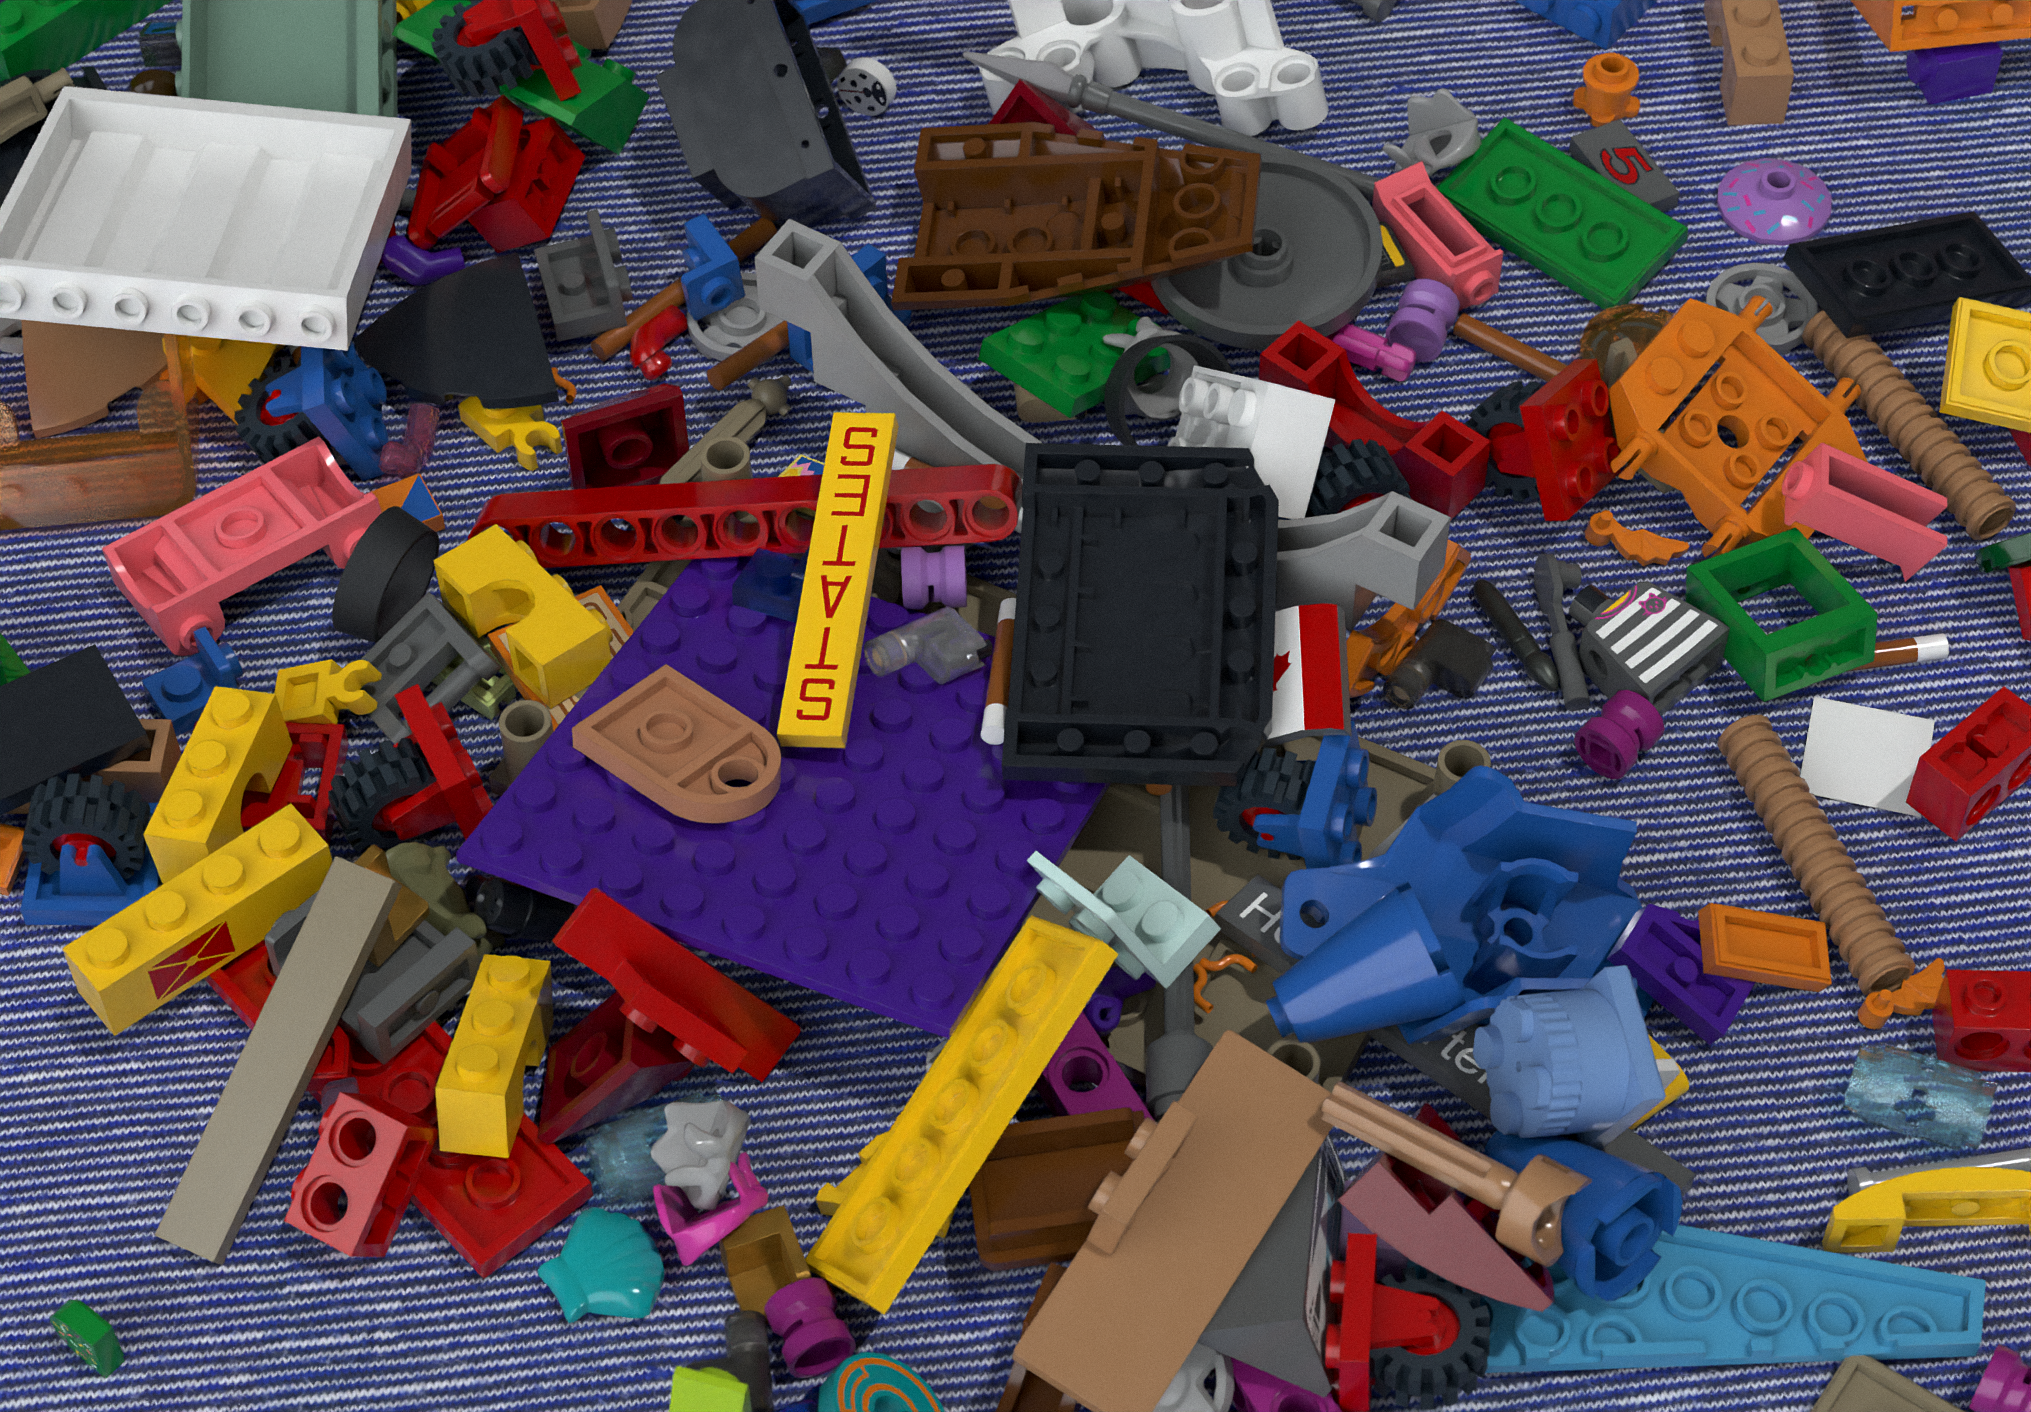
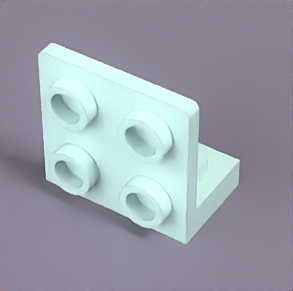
M1035 851L1027 860L1035 871L1044 878L1036 887L1040 894L1064 915L1070 910L1075 913L1068 921V924L1075 931L1110 944L1111 948L1118 953L1114 962L1135 980H1138L1145 972L1167 989L1221 929L1206 912L1130 855L1127 856L1094 894L1090 893L1039 852Z

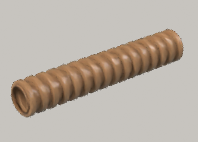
M1824 310L1814 315L1804 328L1802 334L1803 342L1810 349H1813L1814 355L1824 362V367L1834 374L1837 382L1843 377L1854 380L1846 392L1857 384L1860 386L1861 395L1856 399V404L1863 411H1866L1867 417L1877 424L1878 430L1883 435L1888 436L1889 443L1896 449H1899L1900 456L1907 462H1910L1912 470L1921 475L1924 484L1932 488L1933 492L1947 497L1946 509L1950 513L1955 514V520L1961 526L1966 527L1967 534L1974 540H1983L2003 530L2011 521L2016 511V503L2009 496H2005L2004 489L1998 483H1993V476L1985 469H1982V464L1974 456H1971L1970 450L1964 444L1959 443V437L1951 430H1948L1946 422L1941 418H1937V412L1930 405H1926V399L1918 392H1915V387L1911 382L1904 380V374L1898 368L1893 367L1892 360L1882 353L1879 345L1872 342L1869 334L1846 338Z
M1751 715L1738 719L1723 731L1718 739L1717 746L1722 755L1727 757L1726 761L1731 770L1736 772L1735 776L1739 784L1745 787L1744 792L1749 801L1754 803L1753 807L1758 816L1763 818L1766 830L1773 834L1772 839L1776 847L1782 850L1781 855L1786 864L1791 865L1790 870L1796 880L1801 881L1800 887L1805 896L1810 897L1809 902L1813 910L1820 914V921L1825 922L1826 929L1829 930L1828 935L1834 945L1839 946L1838 952L1843 961L1849 963L1848 969L1854 978L1859 979L1857 984L1863 994L1868 995L1872 992H1880L1883 989H1887L1890 992L1898 989L1902 980L1905 979L1907 981L1914 973L1916 965L1912 957L1905 954L1906 948L1901 939L1895 937L1896 932L1891 922L1885 921L1886 915L1882 907L1875 904L1876 898L1873 892L1866 888L1867 883L1862 874L1856 872L1857 866L1851 857L1847 856V850L1843 842L1837 840L1838 835L1834 827L1828 824L1829 820L1825 812L1818 808L1819 803L1814 794L1809 793L1810 788L1804 778L1800 777V771L1796 764L1791 762V756L1787 749L1781 746V739L1776 732L1772 731L1773 727L1768 717Z

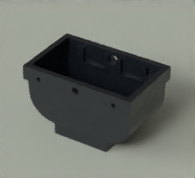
M697 0L680 19L674 34L673 58L676 66L655 75L692 178L728 209L733 210L747 204L758 215L772 221L775 227L781 228L788 219L809 228H814L843 215L853 220L877 209L803 11L794 0ZM822 108H828V114L823 118H819V111Z

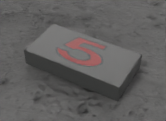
M1620 119L1571 137L1569 152L1578 162L1661 212L1677 207L1679 191Z

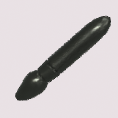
M1478 579L1473 587L1475 597L1507 645L1524 664L1525 673L1548 691H1556L1558 689V675L1552 659L1547 654L1541 652L1531 633L1497 587L1486 579Z

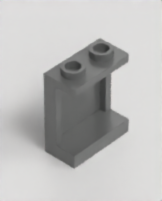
M319 890L296 910H289L281 915L264 938L273 973L277 977ZM424 920L379 967L367 959L337 1025L384 1065L472 989L480 967L476 942L458 927L447 936H444Z

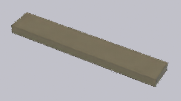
M335 856L157 1228L155 1236L214 1263L223 1265L402 888V885L398 882Z

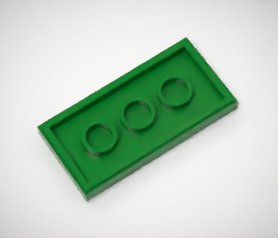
M1505 117L1484 137L1478 150L1460 162L1436 187L1476 231L1613 316H1616L1688 240V227Z

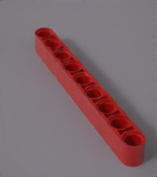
M999 464L891 470L879 548L979 543L1002 540L1009 536L1018 524L1022 504L1023 484L1021 478L1014 470ZM823 474L500 494L493 496L485 502L468 536V540L490 528V526L497 524L507 529L512 534V539L515 542L519 540L524 541L533 551L542 568L808 553L814 520H806L798 516L794 509L804 507L816 512ZM986 496H994L1003 500L1007 506L1000 509H991L983 505L979 499ZM933 500L939 503L945 510L937 513L927 512L917 502ZM732 512H748L758 522L753 524L743 523ZM685 515L692 519L696 526L683 527L677 524L672 519V516ZM611 519H624L630 522L635 530H621L611 522ZM550 523H563L569 526L574 534H562L556 531Z

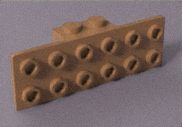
M1225 1031L1178 1103L1172 1102L1159 1123L1148 1116L1143 1121L1125 1150L1124 1154L1134 1159L1123 1178L1110 1171L1088 1206L1090 1210L1098 1214L1092 1230L1012 1353L1013 1360L1093 1412H1153L1334 1125L1322 1120L1324 1112L1321 1111L1326 1097L1330 1096L1331 1092L1234 1031Z

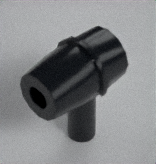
M474 875L468 880L465 887L467 896L475 901L474 913L481 917L486 925V929L500 933L507 939L524 938L552 941L575 911L574 904L499 877L487 878L483 875Z

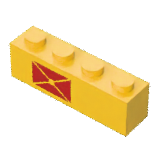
M290 803L63 947L62 950L78 993L114 1036L264 940L266 934L281 915L289 910H296L320 890L333 862L328 844Z

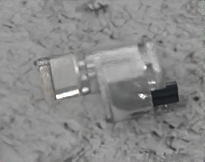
M945 607L868 640L864 644V655L870 669L879 677L917 662L936 682L944 684L985 666L981 660L992 655L993 646L989 639L984 640L953 608Z

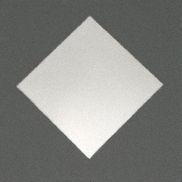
M1814 696L1800 777L1804 778L1810 788L1809 793L1815 796L1920 817L1921 814L1908 805L1906 799L1919 757L1931 748L1935 720Z

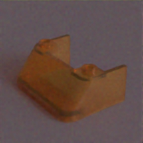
M163 333L169 379L151 384L141 394L137 404L139 430L20 441L17 418L10 406L0 400V531L163 516L193 500L199 484V401L189 335Z

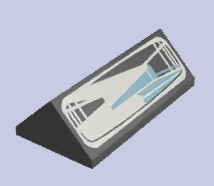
M1330 1133L1197 1341L1200 1344L1324 1398L1332 1390L1334 1368L1325 1367L1328 1323L1337 1324L1338 1322L1337 1304H1330L1332 1260H1343L1338 1248L1342 1204L1338 1199L1343 1194L1345 1181H1348Z

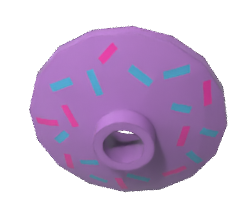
M1762 158L1743 162L1728 171L1718 185L1717 208L1724 222L1739 235L1760 244L1785 246L1806 241L1820 233L1831 216L1832 197L1824 181L1808 168L1788 160Z

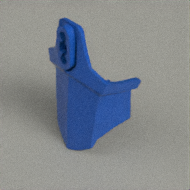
M1475 766L1449 790L1423 805L1417 806L1385 854L1349 864L1292 871L1285 878L1282 885L1281 917L1279 921L1281 949L1292 958L1301 960L1395 886L1397 887L1408 881L1436 935L1450 968L1449 970H1452L1466 1003L1445 1015L1397 1025L1408 1044L1442 1040L1475 1023L1489 1024L1490 1016L1495 1012L1497 1005H1500L1501 1000L1507 999L1508 996L1580 990L1605 967H1614L1607 960V957L1634 914L1643 908L1633 886L1619 878L1622 863L1637 833V821L1525 802L1510 778L1493 768ZM1300 914H1309L1316 919L1317 923H1323L1324 925L1320 928L1310 927L1302 921ZM1632 978L1644 1019L1652 1006L1654 998L1637 985V978Z

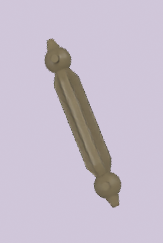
M784 375L775 380L765 379L759 381L754 377L747 385L752 390L751 399L738 402L660 478L659 484L702 482L700 453L708 441L720 436H732L741 439L747 444L764 428L767 415L780 413L785 417L791 410V407L786 404L787 390L792 382L791 378L788 375Z

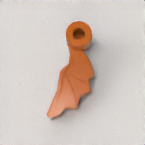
M1608 510L1594 514L1585 529V538L1590 544L1604 546L1612 540L1616 549L1626 560H1637L1643 567L1651 563L1666 566L1670 558H1679L1687 553L1689 549L1688 542L1664 538L1645 529L1631 531L1622 527L1613 518L1612 512Z
M1937 958L1921 972L1910 976L1907 981L1903 979L1898 990L1894 992L1883 989L1880 992L1868 994L1858 1010L1857 1016L1859 1021L1867 1028L1880 1029L1885 1025L1893 1012L1902 1015L1920 1016L1924 1009H1933L1943 981L1941 975L1945 970L1944 961Z

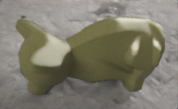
M418 842L400 843L385 852L391 876L428 902L430 914L425 921L440 933L447 936L458 927L476 942L479 962L482 961L484 954L490 955L494 947L504 944L505 938L502 934L486 929V925L481 917L474 912H470L466 892L446 869L451 857L447 848L444 846L432 848Z

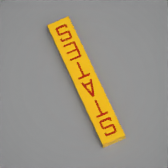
M833 413L777 730V737L781 746L846 748L899 428L895 413Z

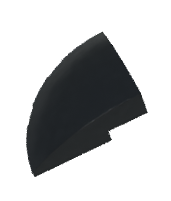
M517 252L479 262L442 277L409 295L378 317L354 339L358 357L368 369L371 367L375 368L383 380L392 377L403 382L406 394L420 401L444 405L446 401L453 399L454 395L477 396L485 409L518 408L559 401L543 335Z

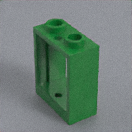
M1796 527L1687 567L1686 602L1723 622L1730 628L1723 657L1763 702L1874 661L1878 613ZM1791 583L1820 614L1766 635L1737 602Z

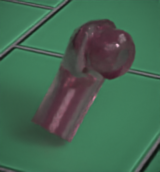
M424 404L410 405L403 445L395 441H389L382 448L379 467L384 473L398 474V479H405L416 475L427 463L433 453L440 414L438 408Z

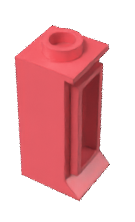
M1423 161L1374 183L1372 208L1379 221V225L1386 228L1404 260L1403 265L1416 279H1431L1448 286L1457 295L1460 303L1459 311L1471 305L1482 304L1492 295L1498 293L1503 251L1501 249L1495 251L1431 183Z
M1819 444L1805 459L1795 462L1788 469L1782 483V493L1785 496L1784 524L1790 526L1795 521L1898 565L1901 568L1905 582L1947 546L1946 535L1925 527L1947 508V497L1827 444Z

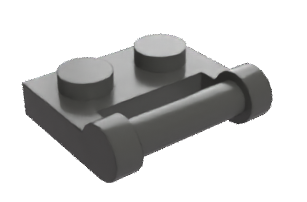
M430 592L421 598L360 659L369 661L382 673L380 681L367 683L360 690H365L378 702L377 709L368 713V715L394 744L398 743L400 738H405L412 734L406 719L402 720L398 716L401 709L396 701L395 694L416 684L419 685L422 691L460 654L465 660L426 698L430 707L442 702L448 713L482 678L489 681L502 668L445 605Z

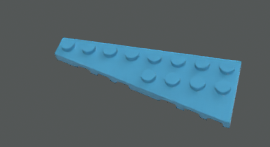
M1678 1225L1673 1237L1662 1230L1658 1240L1651 1249L1661 1256L1654 1269L1634 1289L1617 1300L1606 1302L1598 1295H1595L1594 1300L1582 1293L1556 1262L1552 1266L1546 1267L1550 1272L1553 1282L1554 1300L1543 1312L1501 1302L1480 1294V1307L1486 1305L1490 1316V1347L1485 1373L1824 1362L1843 1361L1845 1357L1865 1355L1875 1360L1976 1356L1982 1339L1986 1280ZM1526 1257L1530 1266L1536 1262ZM1408 1258L1407 1268L1415 1266L1416 1278L1427 1279V1269ZM1440 1276L1441 1282L1446 1283L1448 1281L1447 1279ZM1463 1287V1293H1464V1292L1467 1291L1468 1289Z

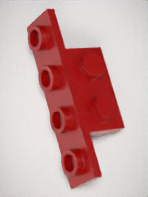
M592 888L552 940L557 947L612 984L625 1000L619 1009L627 1018L651 1034L654 1033L658 1026L663 1027L676 1036L672 1045L681 1054L702 1068H705L710 1060H712L732 1074L739 1067L760 1082H763L800 1033V1027L794 1020L599 888Z

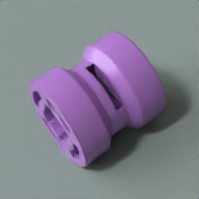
M1416 279L1409 282L1399 300V310L1391 317L1387 326L1385 338L1388 339V345L1392 347L1393 343L1397 342L1412 348L1416 352L1415 362H1429L1436 359L1445 345L1447 330L1454 324L1459 313L1460 303L1457 295L1448 286L1439 281Z
M946 545L940 552L927 553L922 547L901 548L903 607L905 609H923L929 602H942L948 608L967 607L965 545Z

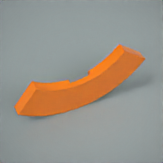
M1448 539L1444 568L1414 611L1395 603L1383 617L1370 627L1363 630L1352 629L1346 641L1350 698L1361 696L1373 690L1375 683L1370 681V679L1378 672L1385 676L1391 675L1414 650L1416 643L1414 634L1419 625L1424 624L1428 619L1435 620L1472 558L1470 557L1471 554L1459 544Z

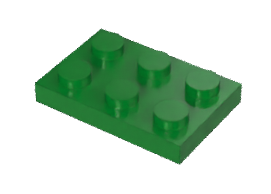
M1103 291L1072 296L984 338L978 359L1068 418H1072L1104 401L1110 372L1116 361L1125 351L1123 347L1105 344L1103 337L1113 333L1136 336L1138 334L1136 332V324L1141 318L1118 304L1113 296ZM1156 347L1146 354L1135 367V383L1138 384L1170 368L1168 351L1163 347Z

